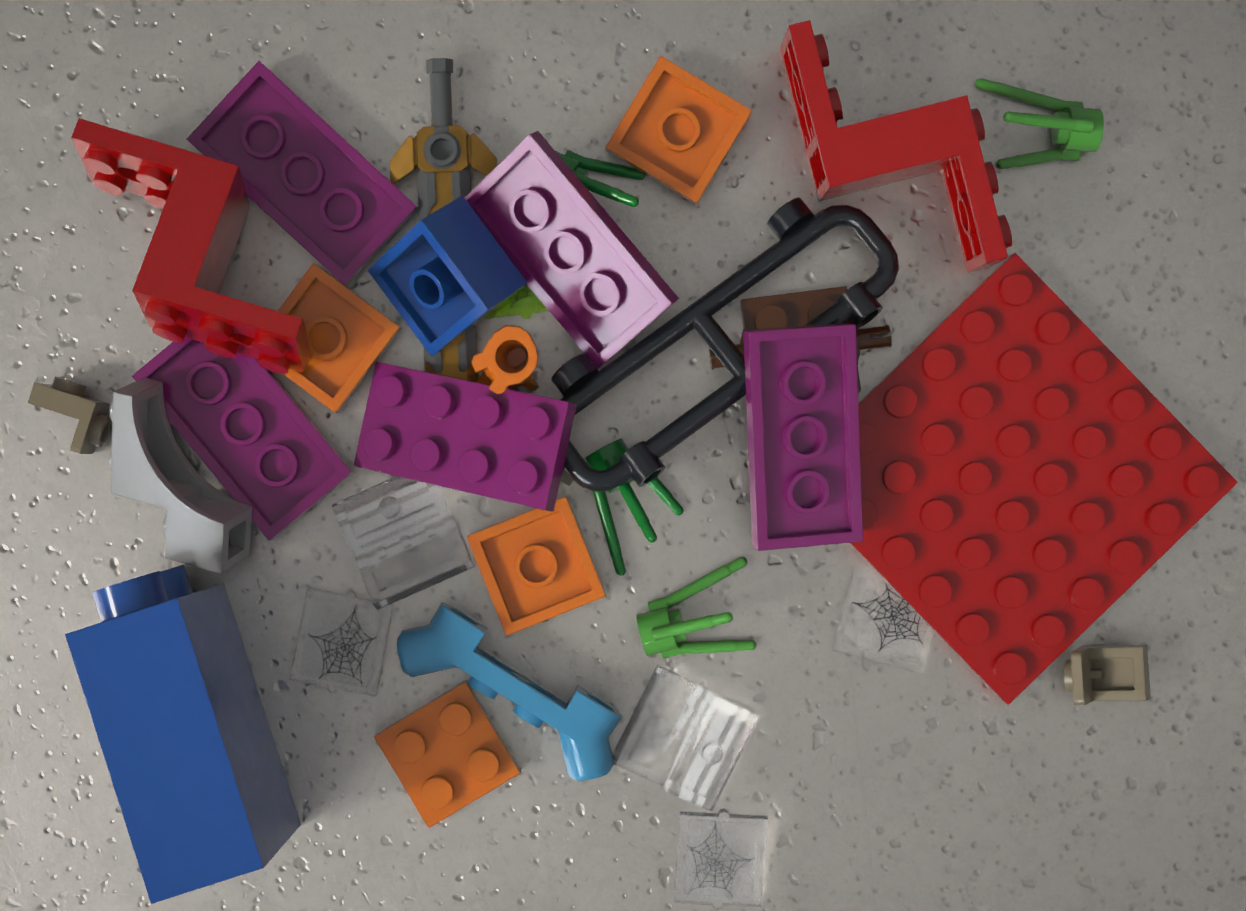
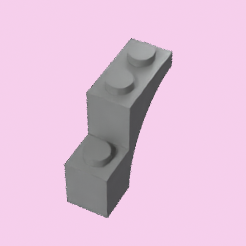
M144 377L114 391L110 406L112 451L108 462L109 470L111 471V494L167 509V514L163 521V534L166 537V559L222 574L250 556L252 506L238 502L217 490L187 460L168 422L163 397V382Z

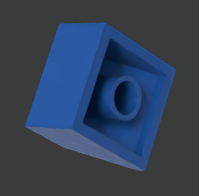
M463 195L419 221L367 270L431 357L496 310L527 284V281Z

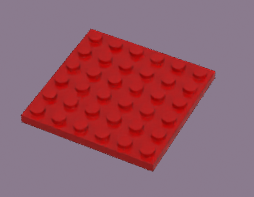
M1013 253L858 403L863 541L851 542L850 544L1005 704L1009 705L1238 482L1016 253Z

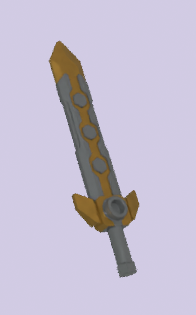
M431 58L426 60V70L430 79L431 126L421 128L414 138L411 135L408 136L390 160V181L392 184H396L415 172L416 167L420 169L417 174L419 221L463 195L465 198L471 192L469 164L472 165L474 170L485 176L497 167V158L476 134L472 133L470 136L459 125L453 126L451 93L453 59ZM475 326L471 327L432 357L424 347L425 372L476 382L478 380V373H475L471 362L474 355L478 354L477 329Z

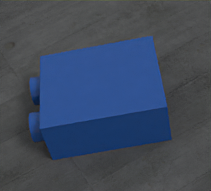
M181 565L93 591L92 595L101 623L67 633L65 637L151 904L264 868L301 826V822L224 583L193 593L185 566Z

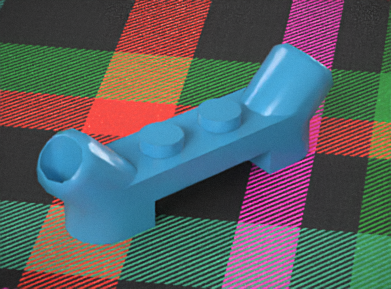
M441 602L428 625L402 630L397 638V651L402 670L407 675L417 677L456 667L471 675L467 683L483 695L495 699L499 693L517 704L513 712L526 722L538 728L545 722L558 730L567 774L576 781L607 775L614 766L609 737L623 716L597 696L578 685L566 703L477 647L488 628L446 603Z

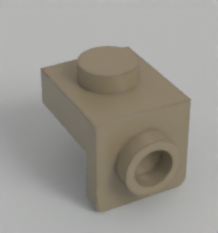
M55 376L52 385L34 382L28 400L29 404L79 419L70 451L79 454H93L96 446H103L111 428L110 416H107L109 403L84 396L87 386Z
M1147 645L1082 646L1071 651V659H1067L1064 665V683L1066 690L1073 692L1074 705H1087L1092 701L1149 700L1151 695Z

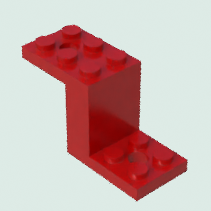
M810 20L789 25L780 46V51L818 201L942 171L967 273L989 268L1008 258L1006 248L1012 246L1011 230L1005 215L998 216L993 194H997L999 191L998 179L992 162L984 163L979 141L985 139L984 124L978 108H970L968 96L837 128V121L843 119V111L836 87L827 88L823 68L829 66V55L823 34L814 35Z
M79 118L71 139L92 183L100 190L113 195H123L126 191L143 196L149 204L163 209L132 290L149 327H153L152 332L159 337L173 342H183L185 337L203 342L207 350L227 358H235L237 353L257 359V364L276 373L286 374L289 369L304 373L311 351L302 318L219 294L250 209L239 166Z

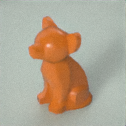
M505 325L494 332L483 352L474 355L471 361L475 373L483 371L476 383L490 385L489 389L497 395L505 393L507 389H515L519 385L531 391L539 387L532 375L538 367L539 353L530 333L520 326Z

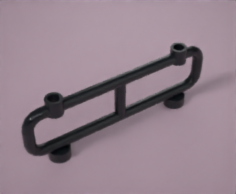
M794 198L780 207L768 220L767 225L779 239L778 242L610 364L598 371L586 354L577 355L564 363L554 373L551 380L564 396L560 400L577 404L575 415L693 329L697 331L733 377L650 439L639 442L622 455L620 461L606 470H596L590 467L569 440L563 466L568 475L581 487L595 492L611 491L624 485L632 478L639 487H643L656 479L665 470V466L659 458L746 395L744 356L712 315L837 226H845L852 229L875 256L878 267L873 276L865 282H859L850 287L840 296L836 303L804 326L840 324L851 319L857 328H860L874 319L883 309V306L877 299L885 294L895 283L899 271L898 254L891 241L872 218L861 209L849 205L830 206L814 215L801 198Z

